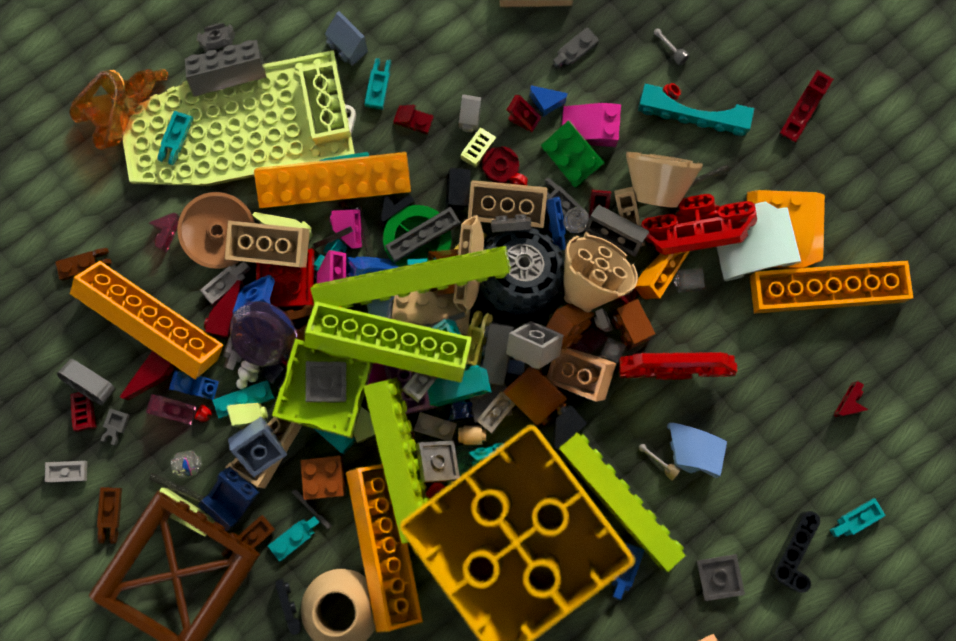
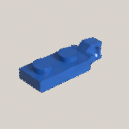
M553 197L546 200V212L549 214L550 219L549 231L552 233L553 244L558 246L560 250H565L564 234H566L561 200L559 197Z
M625 542V545L632 554L634 563L611 583V585L615 586L612 597L620 600L624 590L629 591L630 587H632L645 550Z

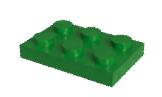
M569 120L541 144V147L575 188H578L605 164Z

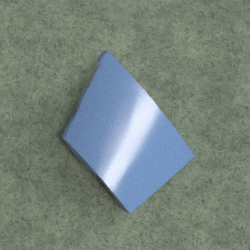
M672 422L667 424V428L670 429L672 436L670 444L674 453L675 466L690 474L701 470L715 478L721 476L727 441L693 427Z

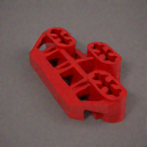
M702 194L683 198L678 205L679 212L676 215L666 214L646 218L642 221L641 227L649 231L645 240L653 243L656 251L667 255L742 243L748 236L747 230H750V227L756 224L757 213L755 204L751 201L731 203L720 207L715 204L714 196Z
M722 352L633 354V356L619 357L621 378L656 377L657 380L693 379L692 374H698V377L736 376L737 373L735 356Z

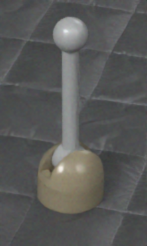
M645 444L639 446L641 452L647 453L665 468V475L671 481L681 471V468L675 466V464L667 465L650 452Z

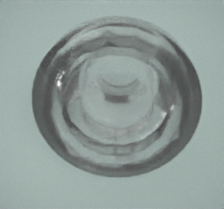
M574 207L565 214L563 219L564 227L572 233L583 232L587 227L589 215L585 209Z

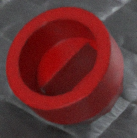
M201 405L195 414V419L207 422L209 420L207 416L212 415L211 410Z

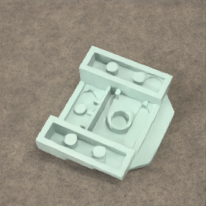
M766 201L756 203L757 222L754 226L750 227V230H747L748 236L742 243L717 246L725 282L742 278L744 274L780 265L786 267L801 263L788 207L777 209Z

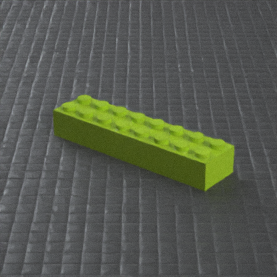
M315 302L305 331L304 347L462 382L472 337Z
M397 378L363 387L401 543L404 544L409 543V541L400 530V523L430 501V499L425 494L426 483H421L418 458L415 453L416 442L412 439V425L406 416L407 405L402 399V385Z
M576 433L557 452L642 549H645L644 551L661 570L669 572L686 556L682 552L684 550L683 546L677 540L674 541L669 537L671 533L664 525L661 526L655 521L657 517L651 510L647 511L643 508V501L636 494L632 495L628 491L629 485L623 479L619 480L615 476L617 472L610 464L605 465L601 460L603 456L597 449L592 450L588 445L590 443L583 434L579 435Z

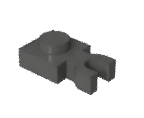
M109 409L103 427L108 429L102 435L100 441L107 442V438L112 436L111 444L117 446L118 433H124L130 415Z

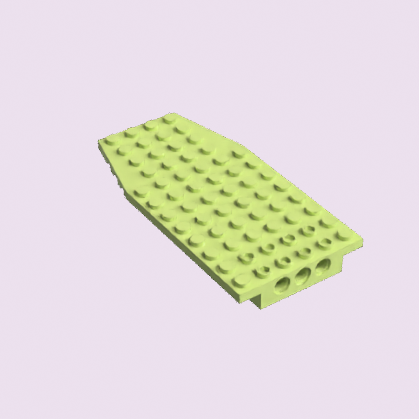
M334 50L264 64L266 78L198 96H193L186 80L182 82V85L173 86L160 95L155 94L149 100L142 103L138 102L118 111L129 181L132 184L211 186L255 177L254 170L260 167L316 162L325 158L355 154ZM177 111L190 115L194 119L182 149L178 153L176 163L170 165L168 159L172 151L171 149H168L163 162L158 161L157 155L173 112Z

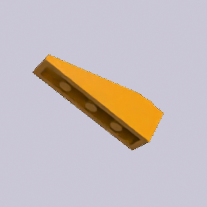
M690 251L667 255L660 253L638 278L635 289L642 298L660 299Z

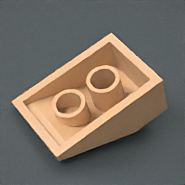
M567 348L566 350L562 349L560 356L551 361L547 376L560 388L595 402L606 399L616 363Z

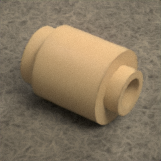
M482 425L459 428V443L464 445H482V441H486V429H482Z

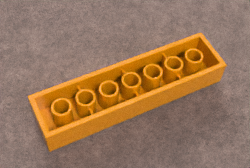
M407 152L260 167L254 170L259 208L411 192Z
M98 261L74 277L70 291L72 296L193 379H197L218 361L223 348L222 343L103 262Z
M908 261L756 271L750 276L754 314L905 303L913 299Z
M383 465L347 471L346 475L376 632L392 631L421 623L423 620L408 544L401 543Z

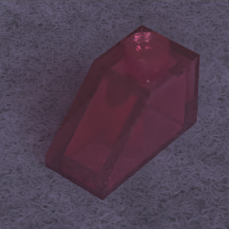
M151 394L146 413L191 425L196 406Z

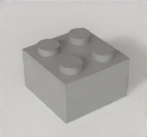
M530 321L509 333L506 354L515 360L529 364L533 368L540 369L560 356L564 335Z

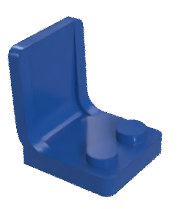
M347 257L346 278L362 275L367 272L397 268L399 266L394 264L391 259Z
M271 275L243 286L239 291L232 312L259 345H265L288 335L290 332L288 325L271 306L270 296L275 283Z

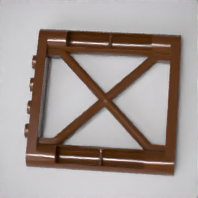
M160 491L155 493L90 592L89 597L94 602L158 641H205L260 554L242 542V538L237 534H229L224 531L225 528L221 524L208 521L207 516L199 511L195 513L189 509L190 506L183 501L178 502ZM170 515H176L234 552L228 559L178 570L168 525ZM160 524L170 572L122 582ZM228 567L190 625L180 578ZM172 580L183 630L177 635L123 602L117 596L124 590Z

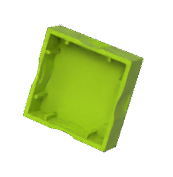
M295 339L287 365L286 378L280 388L272 416L280 420L352 439L365 396L363 386L368 385L374 363L304 347L305 341ZM306 362H346V402H306Z

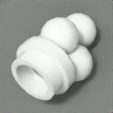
M250 358L242 361L241 367L238 369L239 379L236 381V386L239 389L246 388L248 381L255 382L258 379L260 364Z

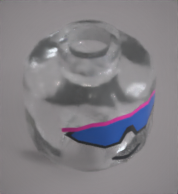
M193 450L178 452L174 455V459H171L172 472L180 478L196 475L199 467H202L200 455L196 456Z

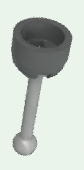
M655 29L654 34L659 36L674 52L675 62L679 66L684 64L690 57L689 53L683 49L677 50L661 34L660 29Z

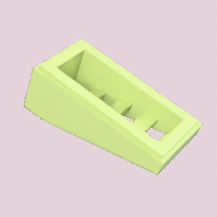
M480 128L461 153L460 159L477 168L496 137ZM482 134L490 140L487 142L480 138V135ZM477 140L483 143L485 146L482 147L481 145L477 144ZM473 146L480 149L481 152L479 153L478 151L474 150ZM469 152H472L473 154L477 155V157L475 158L471 156Z

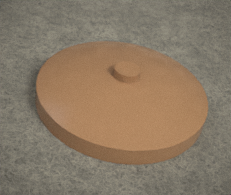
M221 192L205 193L190 201L179 217L177 228L180 245L187 256L199 265L214 269L226 268L240 262L225 259L228 221L255 223L247 206L238 198Z

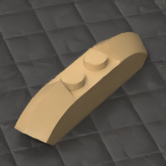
M477 215L466 219L461 224L458 255L482 251L484 248L483 229ZM476 280L468 281V284L456 286L455 284L453 303L466 315L474 305L479 292L480 282H476Z

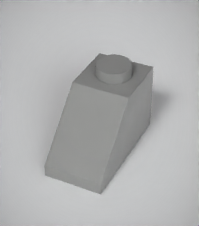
M462 94L459 129L468 133L477 132L481 114V97Z

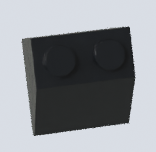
M564 406L555 415L556 420L553 422L552 448L555 451L587 424L572 406L568 409Z

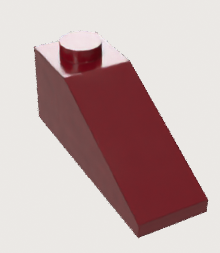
M237 280L209 313V317L205 319L204 329L207 334L229 339L237 319L232 312L239 291L245 286L242 281Z
M152 351L122 392L120 398L129 401L160 384L173 375L174 370L176 371L177 369L176 366Z

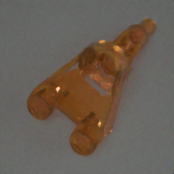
M150 69L136 72L128 81L123 80L115 70L99 72L73 100L70 107V116L76 123L91 120L96 126L93 133V143L96 148L102 150L118 146L130 117L136 111L135 108L144 99L149 97L156 82L167 80L168 72L165 69L157 71ZM100 86L108 93L106 95L94 96Z

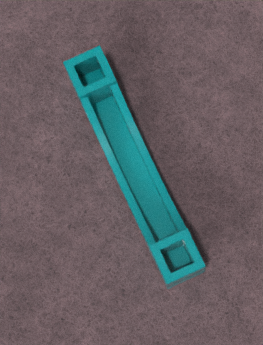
M644 84L638 111L645 115H659L663 119L672 118L680 123H694L698 127H711L719 132L729 131L737 136L746 135L751 128L754 108L736 104L733 109L710 112L696 110L677 103L662 91L663 87Z

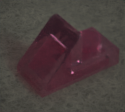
M171 213L149 223L152 227L161 230V233H158L155 238V247L166 253L178 228L180 216L176 213Z

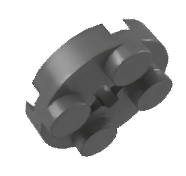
M224 23L210 25L204 28L205 32L202 35L200 32L197 35L198 43L201 48H204L205 52L233 45L232 40L235 37L232 26L225 27Z

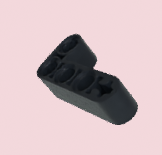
M805 511L798 515L770 570V574L775 581L796 592L805 593L811 588L809 577L799 572L797 568L820 525V517L816 512ZM806 517H809L811 524H808ZM799 532L803 535L801 543H798L796 540V535ZM789 550L794 552V558L791 561L787 558ZM783 567L785 576L780 578L778 570ZM798 578H801L803 580V586L801 588H797L796 586V580Z

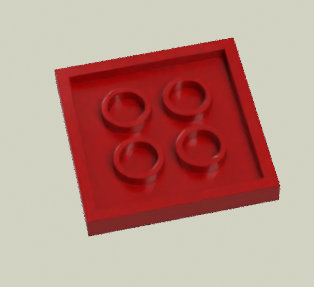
M308 249L306 267L256 263V280L267 275H271L275 280L270 296V303L273 308L314 306L310 289L314 285L313 249Z

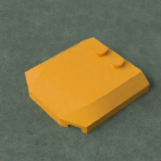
M768 190L747 192L746 201H751L754 204L766 201L777 209L788 207L801 263L786 267L780 265L772 268H806L823 260L824 194Z

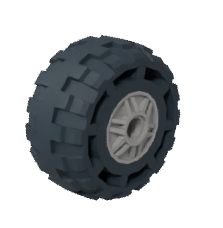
M531 228V230L500 231L497 235L491 236L486 241L483 250L506 246L511 267L510 273H507L506 277L495 278V276L487 277L488 280L480 282L479 288L482 291V297L486 302H491L496 310L508 312L510 316L518 317L519 314H524L526 317L532 316L536 312H543L559 295L564 284L565 262L562 259L563 254L560 248L553 244V239L548 235H541L539 233L540 230Z

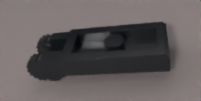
M281 579L276 581L275 585L288 629H290V633L297 635L302 629L301 622L294 616L297 613L295 602H290L288 594H291L289 582Z

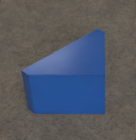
M531 85L530 97L543 117L566 103L568 93Z

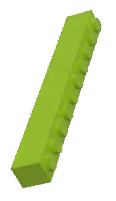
M502 246L317 283L310 289L314 304L315 302L349 308L354 303L360 302L361 305L372 303V300L375 299L386 301L391 299V296L406 297L410 295V292L415 291L421 294L429 292L431 288L437 287V290L446 289L451 284L462 286L468 284V281L471 280L483 282L488 280L487 277L503 278L507 276V273H510L511 267L507 248Z

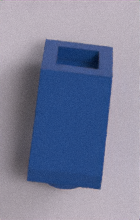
M174 370L169 389L214 400L219 381L201 376L193 379L184 372Z

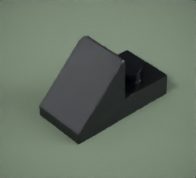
M385 195L381 217L384 226L400 210L407 206L415 205L411 195L407 197L402 196L396 201L397 204L395 205Z
M272 359L260 375L280 389L285 381L287 370Z

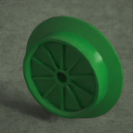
M412 205L403 208L393 215L385 226L383 233L384 248L385 245L436 216L439 212L424 205ZM451 230L396 263L386 248L385 251L391 261L399 267L407 266L408 259L427 258L428 261L427 252L450 250L452 241Z

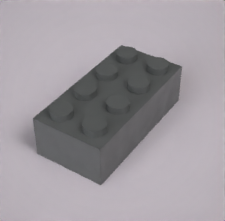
M247 40L242 44L228 45L223 49L209 50L204 54H194L185 58L186 79L193 96L266 78L264 60L257 40Z

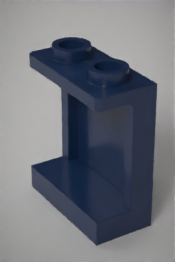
M230 466L219 473L217 476L218 481L208 496L198 504L204 512L221 524L226 531L239 522L259 493Z

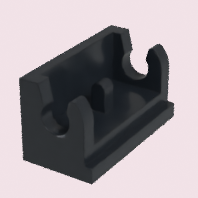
M449 169L446 181L445 209L451 207L456 210H464L465 207H469L471 170Z

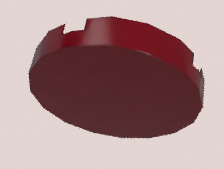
M494 147L485 154L482 168L485 176L490 181L507 183L510 182L511 176L518 173L519 159L517 154L508 147Z

